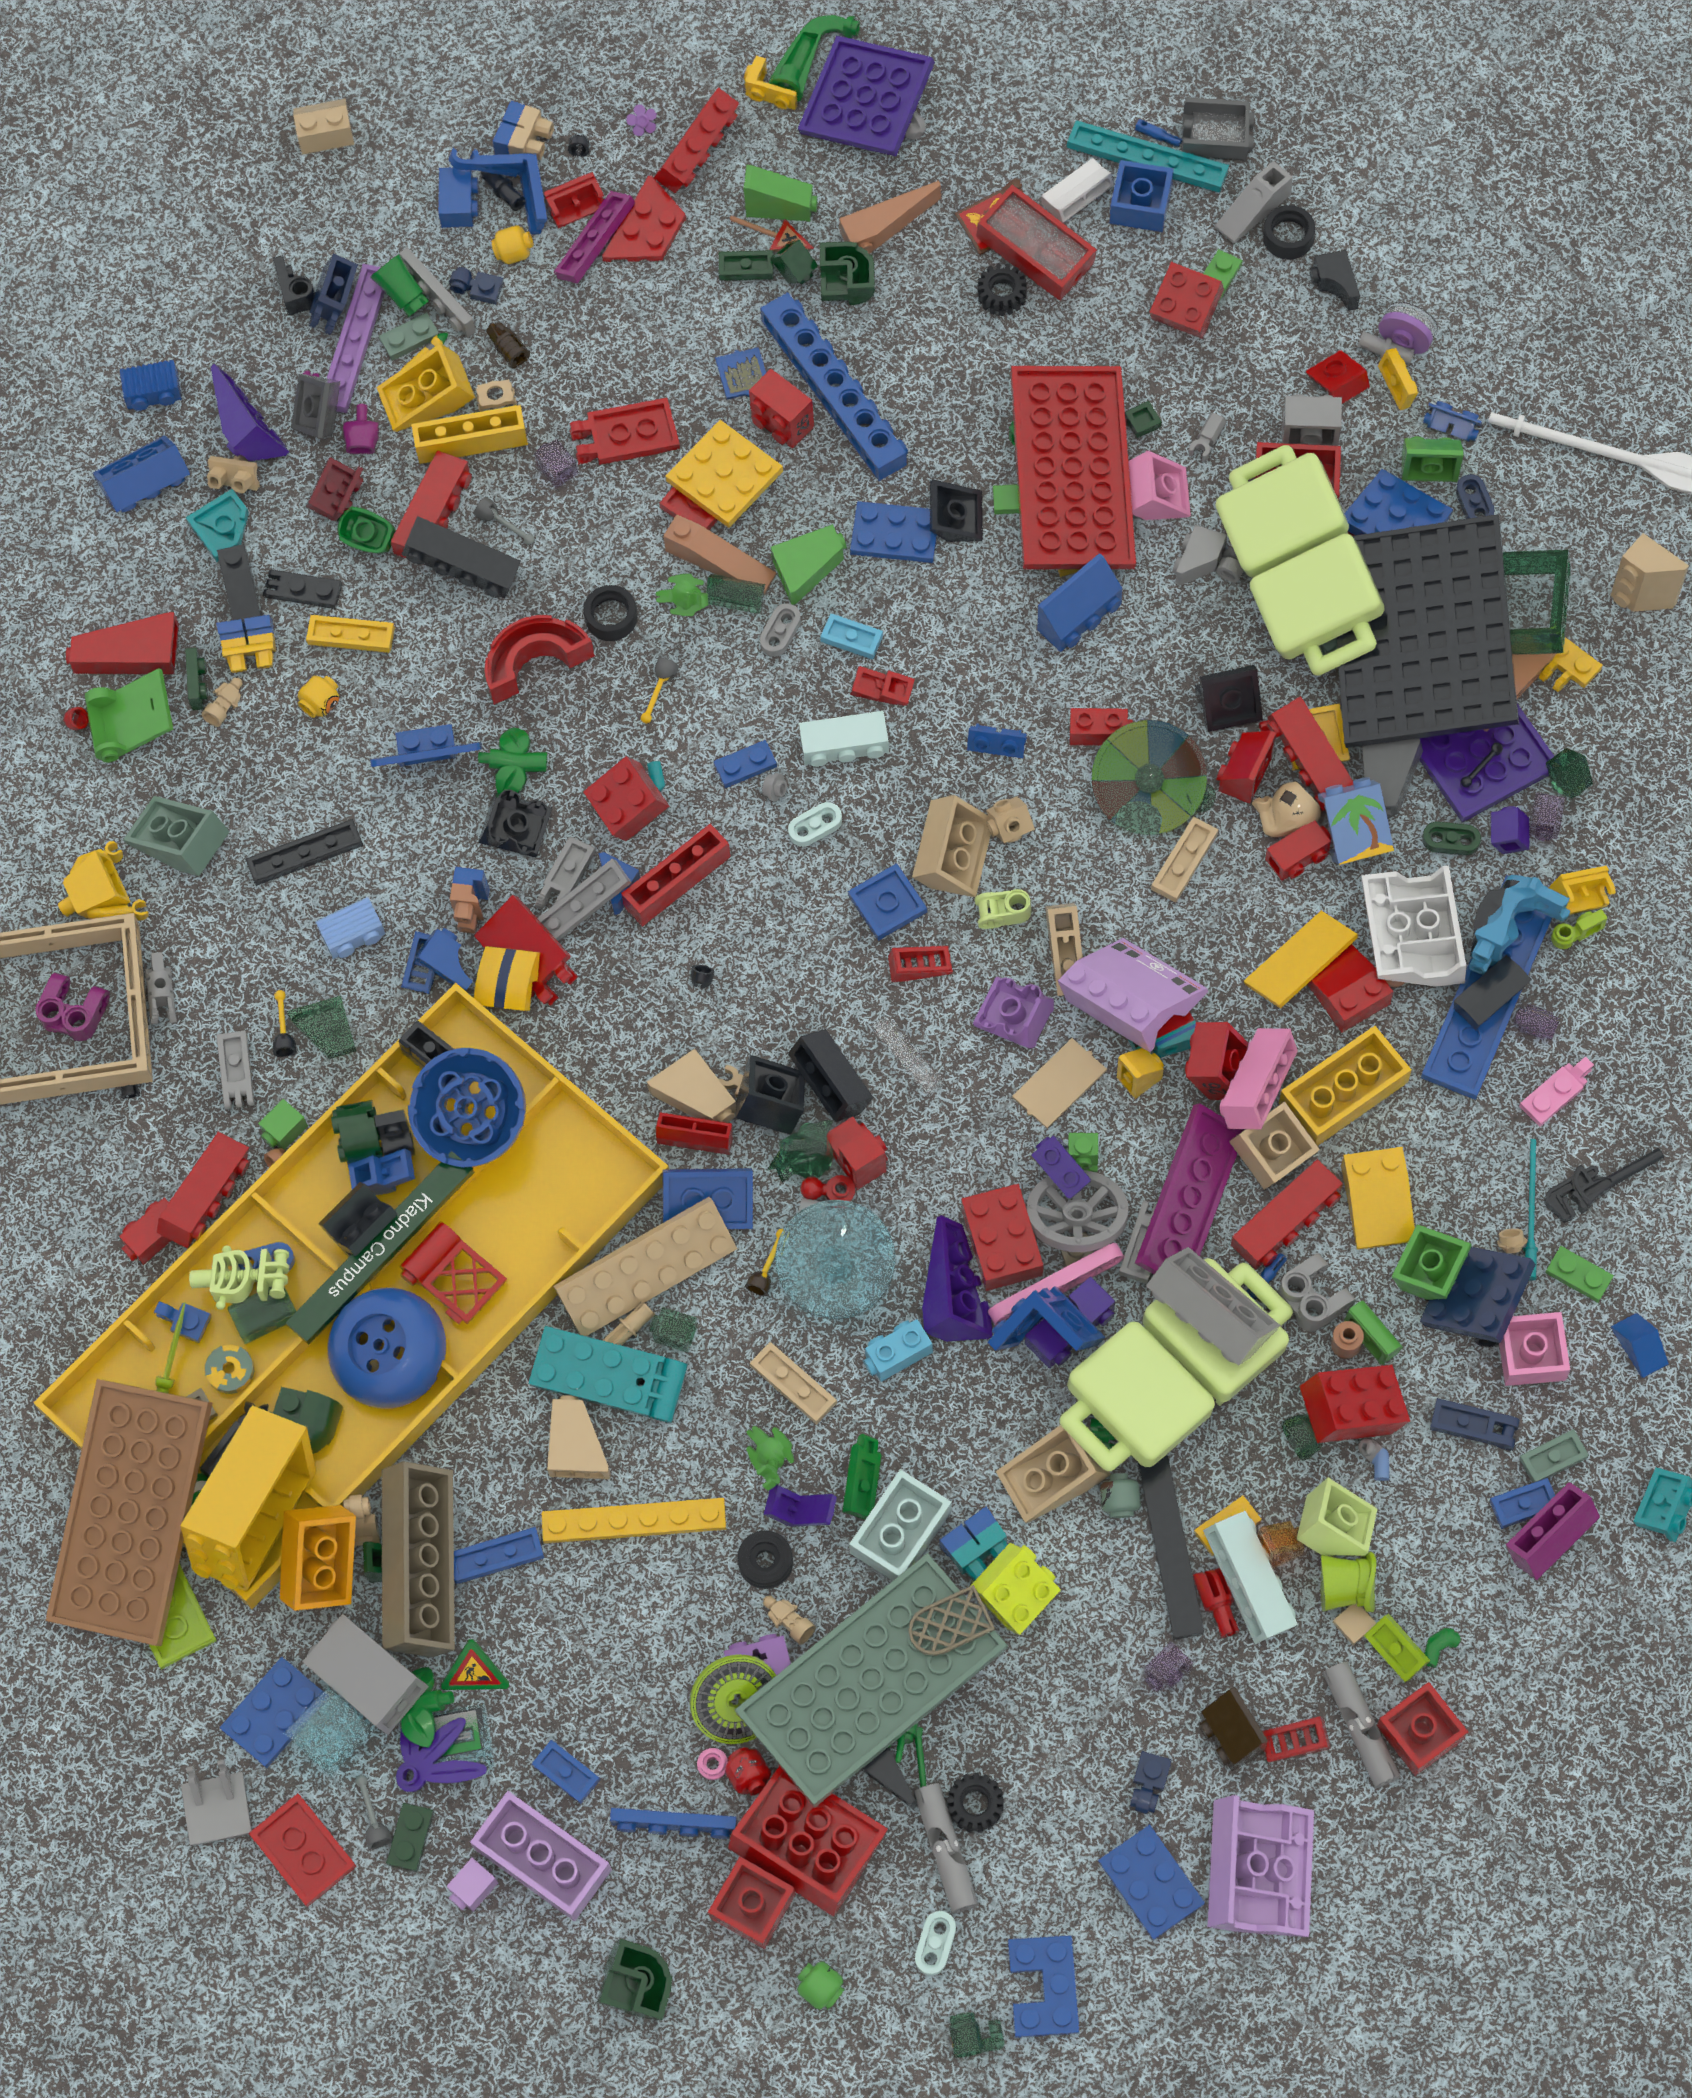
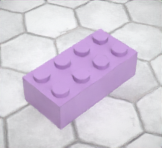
M509 1791L506 1792L470 1841L474 1850L574 1922L612 1871L610 1864Z

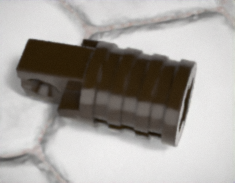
M500 322L489 324L486 332L494 343L495 349L508 362L511 368H517L529 359L530 351L510 328Z

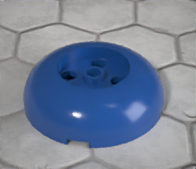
M458 1048L446 1051L428 1062L417 1075L412 1085L410 1106L408 1105V1117L412 1132L421 1147L440 1162L457 1167H476L490 1163L501 1157L512 1147L522 1130L526 1115V1100L522 1084L513 1069L501 1058L490 1052L474 1048ZM473 1082L479 1083L481 1090L478 1094L470 1092V1085ZM453 1098L456 1100L454 1110L448 1111V1099ZM473 1103L474 1108L472 1109L474 1111L472 1114H470L468 1112V1106ZM490 1106H494L496 1109V1114L492 1119L486 1116V1109ZM465 1123H470L473 1127L468 1136L462 1133V1126ZM453 1151L462 1160L448 1157V1154Z
M378 1288L354 1298L338 1314L328 1339L329 1365L339 1386L356 1401L380 1409L402 1407L424 1395L438 1378L436 1377L446 1355L445 1331L436 1311L420 1296L398 1288ZM393 1320L395 1322L394 1330L386 1332L384 1325H389ZM366 1332L368 1341L364 1345H360V1337ZM384 1342V1348L380 1350L381 1344ZM400 1347H404V1354L399 1360L396 1357L400 1352ZM372 1360L379 1362V1368L375 1372H371L372 1366L370 1361Z

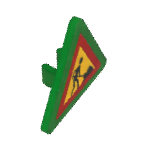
M473 1639L467 1641L441 1683L443 1690L507 1689L509 1687V1681Z

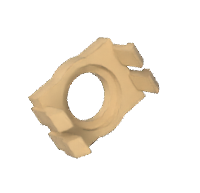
M509 379L477 385L476 397L479 403V412L484 409L500 408L505 405H517L516 397H514L515 391ZM492 388H500L503 391V395L498 400H492L487 396L488 391Z

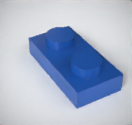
M766 740L713 761L724 788L777 767V762Z
M1548 1478L1492 1497L1489 1502L1500 1528L1503 1529L1533 1518L1555 1494Z
M550 1740L532 1762V1766L579 1804L586 1799L600 1781L596 1774L553 1740Z

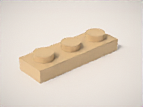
M1193 816L1152 883L1151 890L1176 903L1217 837L1219 829Z
M771 1342L750 1362L752 1369L816 1425L837 1404V1400Z

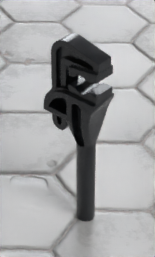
M1657 1148L1605 1177H1597L1599 1169L1594 1165L1586 1169L1583 1165H1580L1576 1168L1572 1177L1547 1191L1544 1199L1545 1205L1563 1223L1574 1219L1576 1213L1573 1207L1568 1204L1569 1199L1567 1196L1564 1197L1565 1195L1572 1192L1570 1198L1573 1202L1577 1203L1579 1212L1583 1214L1613 1186L1663 1159L1664 1155Z

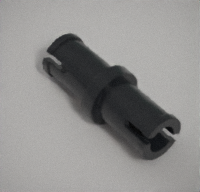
M480 172V177L493 189V194L498 198H502L513 211L520 210L524 206L525 197L513 187V183L509 178L503 177L500 174Z

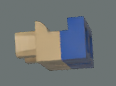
M510 101L493 139L495 155L536 154L537 159L541 160L545 152V143L537 141L536 138L540 136L550 139L554 132L553 122L542 118L539 109Z

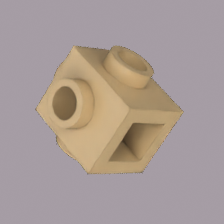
M1017 796L1012 799L997 801L993 805L994 807L986 810L989 817L986 825L990 834L993 837L997 836L1003 843L1018 841L1022 838V835L1035 830L1027 805Z

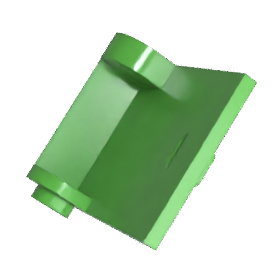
M159 668L116 691L106 687H98L87 691L84 695L95 757L103 762H114L120 756L173 730L163 672Z

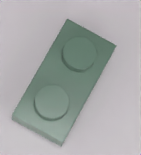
M424 313L379 335V340L391 361L430 343L439 332L428 313Z
M1573 1429L1520 1455L1519 1460L1532 1483L1550 1478L1588 1459L1589 1454Z

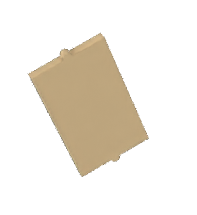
M1071 1038L1012 1098L1027 1110L1028 1116L1032 1115L1048 1129L1107 1071V1068L1092 1056V1051H1086Z

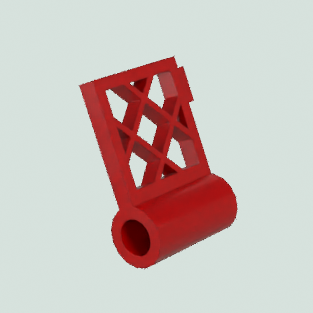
M439 1222L400 1265L402 1269L401 1277L412 1286L417 1283L424 1287L448 1308L445 1314L458 1325L462 1321L468 1324L507 1281L504 1275L462 1241L443 1222ZM462 1250L472 1258L473 1269L455 1270L454 1259ZM476 1262L483 1268L476 1269ZM451 1264V1270L444 1271ZM490 1273L497 1281L491 1288L477 1289L476 1274ZM473 1274L474 1290L456 1291L455 1275ZM452 1275L453 1291L440 1292L432 1285L439 1276ZM478 1294H485V1295L478 1301ZM474 1295L475 1306L465 1314L457 1307L456 1296ZM447 1296H453V1302Z

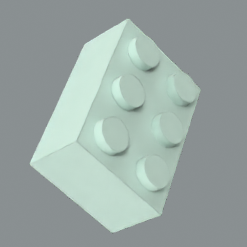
M900 1469L850 1542V1554L892 1581L895 1580L922 1557L951 1514L952 1502Z

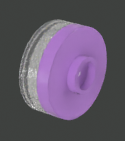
M1394 302L1390 304L1379 323V332L1384 339L1388 337L1399 346L1415 349L1414 354L1425 353L1438 331L1437 322L1426 310L1407 302Z

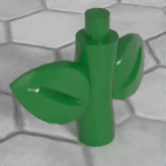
M510 728L500 736L499 749L490 748V752H479L478 763L489 764V768L499 769L495 774V784L499 794L508 789L519 794L527 782L526 772L547 771L548 752H528L531 740L528 734L519 728Z
M423 1667L411 1673L429 1687L401 1719V1730L404 1736L411 1742L422 1747H431L435 1735V1719L432 1712L443 1711L445 1705L454 1703L455 1699L452 1691L442 1693L440 1689L432 1690L435 1681L434 1673L429 1667Z

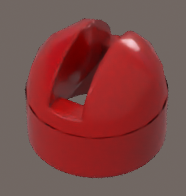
M74 707L66 711L63 719L65 726L71 730L85 728L89 722L87 711L82 707Z

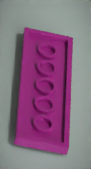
M1200 1103L1192 1107L1135 1261L1136 1265L1153 1275L1165 1259L1188 1247L1198 1256L1201 1255L1237 1156L1236 1150L1229 1141L1244 1131V1129H1228L1224 1117Z

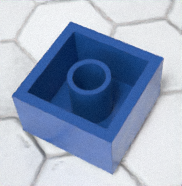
M1120 160L1110 205V224L1163 232L1172 191L1174 168Z

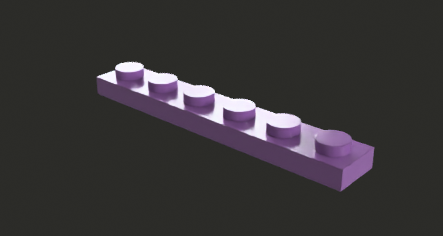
M362 265L327 379L341 381L336 410L338 412L347 413L384 297L385 291L370 278L371 275L381 268L379 266Z

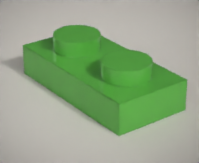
M1218 249L1203 274L1222 281L1224 287L1223 296L1241 268L1243 260Z
M1562 1246L1558 1249L1545 1272L1599 1303L1614 1277L1611 1273Z

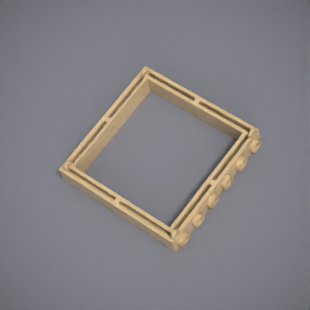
M134 913L0 933V958L122 940L132 1060L0 1079V1105L153 1082L140 926Z

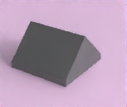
M298 374L291 429L316 438L332 436L341 381Z

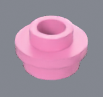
M717 1748L706 1749L697 1760L699 1773L709 1780H717L725 1775V1766L728 1763L727 1756ZM711 1759L719 1762V1766L714 1770L707 1767V1763Z

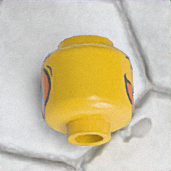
M312 676L298 691V706L312 718L316 716L325 717L339 702V694L336 690L338 685L328 676L324 678Z

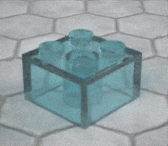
M325 1687L283 1734L327 1776H332L374 1729L330 1687Z

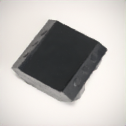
M510 789L504 790L501 794L495 792L491 799L478 843L536 858L552 807L546 806L544 802L536 799L531 801L523 800L517 792Z

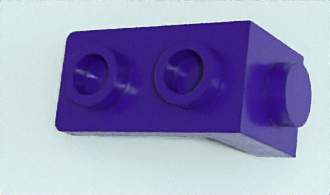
M1054 1135L1051 1138L1048 1136L1036 1146L1037 1150L1031 1156L1064 1195L1072 1199L1091 1182V1178L1066 1150L1067 1146L1060 1138Z
M776 1485L769 1490L763 1515L790 1527L830 1525L837 1497L833 1494L800 1496Z

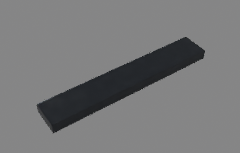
M1168 1455L1164 1456L1152 1467H1144L1138 1462L1173 1640L1204 1635Z

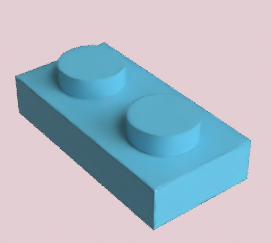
M830 613L820 640L822 643L873 660L883 638V631Z

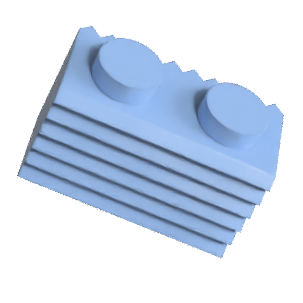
M368 897L315 921L333 959L338 956L340 958L347 957L359 946L364 944L373 945L381 939V936L385 935L382 923Z

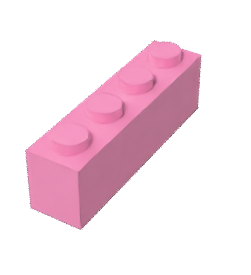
M1257 1029L1253 1039L1248 1044V1050L1243 1060L1239 1063L1234 1079L1230 1081L1229 1089L1224 1099L1220 1102V1113L1224 1116L1228 1129H1262L1298 1052L1291 1029Z

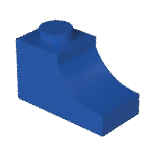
M445 928L442 931L439 929L434 930L414 960L451 985L457 983L466 991L473 980L461 968L458 958V950L461 944L456 941L458 937Z

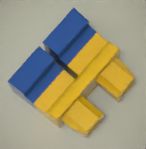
M270 615L245 618V623L242 619L216 623L222 645V654L228 661L232 673L247 671L245 657L255 655L258 669L273 667V652H276L273 619Z

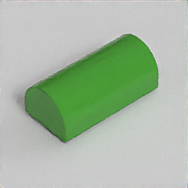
M1364 1301L1358 1302L1349 1309L1344 1322L1351 1321L1361 1327L1364 1334L1362 1343L1380 1364L1384 1365L1402 1350L1403 1346Z

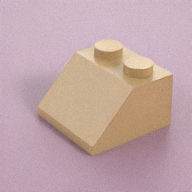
M346 98L293 108L296 133L302 155L355 145Z

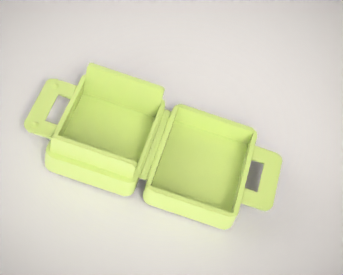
M1283 445L1232 470L1229 474V481L1233 490L1218 497L1215 506L1241 568L1249 577H1252L1250 581L1251 592L1279 654L1285 659H1293L1304 654L1312 674L1319 676L1372 651L1376 647V639L1368 622L1383 614L1385 609L1384 603L1358 544L1348 533V521L1324 466L1317 455L1306 453L1296 458L1292 447ZM1281 464L1280 467H1278V468H1276V469H1274V470H1272V471H1270V472H1268V473H1266V474H1264V475H1262V476H1260V477H1258V478H1256V479H1254V480L1248 482V480H1250V479H1252V478H1254V477H1256V476H1258V475H1260V474H1262V473H1264V472H1266V471H1268V470H1270V469H1272V468H1274V467H1276V466H1278V465ZM1353 630L1357 640L1324 656L1322 655L1319 648L1320 645Z
M1210 1258L1203 1259L1266 1312L1241 1287L1244 1283L1271 1310L1267 1314L1278 1324L1283 1325L1291 1318L1293 1314L1292 1307L1249 1264L1240 1263L1227 1273L1215 1260ZM1156 1299L1145 1310L1143 1316L1144 1327L1138 1322H1129L1071 1371L1067 1386L1078 1401L1061 1415L1059 1419L1060 1425L1105 1471H1113L1131 1455L1142 1466L1152 1467L1211 1416L1215 1405L1213 1397L1216 1399V1403L1221 1406L1285 1352L1289 1342L1287 1332L1280 1326L1250 1359L1237 1365L1225 1359L1221 1350L1213 1343L1203 1340L1199 1336L1198 1330L1191 1324L1181 1321L1170 1306ZM1090 1414L1118 1441L1110 1450L1082 1422Z

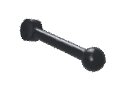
M1494 743L1491 746V752L1468 776H1464L1461 779V785L1465 788L1471 786L1472 779L1495 755L1502 753L1503 746L1500 743Z

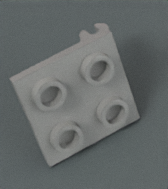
M224 1759L217 1761L220 1777L199 1781L194 1766L186 1767L189 1775L188 1783L181 1784L190 1846L249 1835L248 1833L252 1831L243 1772L230 1774Z

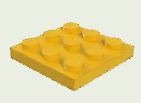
M719 420L665 477L666 482L730 528L783 472V466L722 420Z

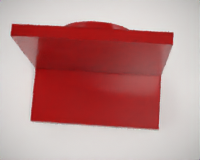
M1342 350L1305 371L1310 378L1327 390L1329 395L1342 397V404L1370 388L1366 369Z

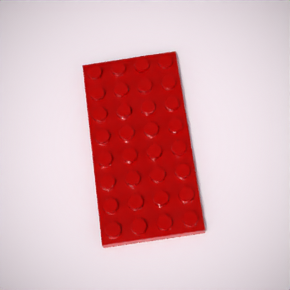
M1011 366L1010 376L1023 569H1081L1099 553L1104 556L1111 569H1135L1136 555L1121 366Z

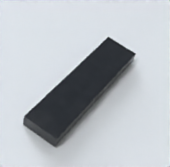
M350 819L251 856L245 860L255 886L362 847L363 843L354 820Z

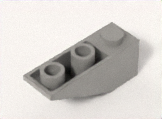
M1273 160L1252 179L1216 223L1215 228L1235 244L1291 195L1293 176Z

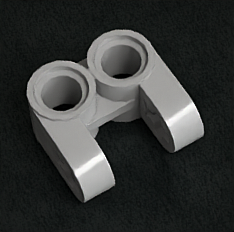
M1320 1253L1311 1256L1288 1271L1283 1276L1277 1291L1292 1307L1298 1326L1308 1332L1319 1330L1351 1308L1356 1302V1299L1347 1288L1342 1289L1328 1299L1313 1289L1311 1281L1329 1267ZM1295 1285L1300 1288L1301 1292L1294 1293L1289 1290L1288 1286ZM1306 1309H1315L1319 1316L1309 1315Z

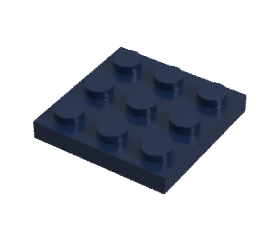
M1471 1247L1447 1298L1429 1300L1420 1322L1428 1328L1501 1343L1536 1264L1531 1258Z

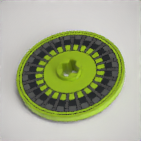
M740 1654L720 1658L708 1665L697 1677L690 1694V1711L701 1732L710 1739L724 1744H741L755 1739V1735L736 1714L735 1709L777 1676L773 1669L761 1659ZM739 1694L741 1698L738 1699V1704L733 1705L731 1701L734 1700V1695Z

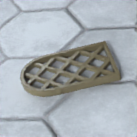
M972 1585L933 1604L927 1605L915 1613L910 1621L909 1636L911 1643L918 1651L925 1655L937 1656L994 1631L995 1627L975 1586ZM969 1592L966 1601L957 1598ZM973 1593L979 1605L970 1602ZM949 1601L946 1610L937 1607ZM953 1602L964 1605L961 1615L950 1611ZM968 1606L979 1610L976 1620L965 1617ZM929 1611L927 1619L919 1617L924 1612ZM934 1611L945 1614L941 1624L930 1621ZM982 1612L984 1613L989 1625L979 1622ZM948 1615L959 1619L956 1629L945 1626ZM916 1620L925 1623L921 1633L912 1630ZM963 1621L974 1624L970 1634L959 1631ZM928 1625L939 1628L936 1638L925 1635ZM977 1626L986 1628V1630L975 1634ZM943 1630L954 1633L951 1643L940 1640ZM913 1635L920 1637L918 1643L913 1639ZM957 1635L966 1637V1639L955 1643ZM923 1639L934 1642L931 1651L920 1647ZM938 1644L947 1647L942 1650L935 1651Z

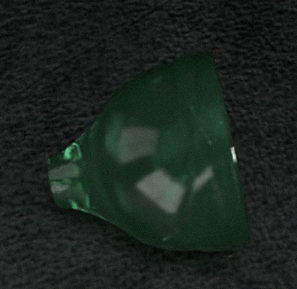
M1307 1414L1288 1417L1280 1423L1286 1439L1300 1460H1308L1322 1447L1323 1443H1317Z

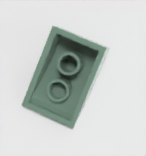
M153 796L123 841L178 871L200 876L230 831L211 810Z

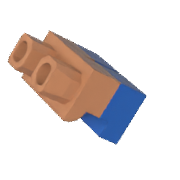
M455 867L450 902L454 911V921L458 922L457 929L459 932L475 933L477 921H484L479 899L488 900L490 892L484 870Z

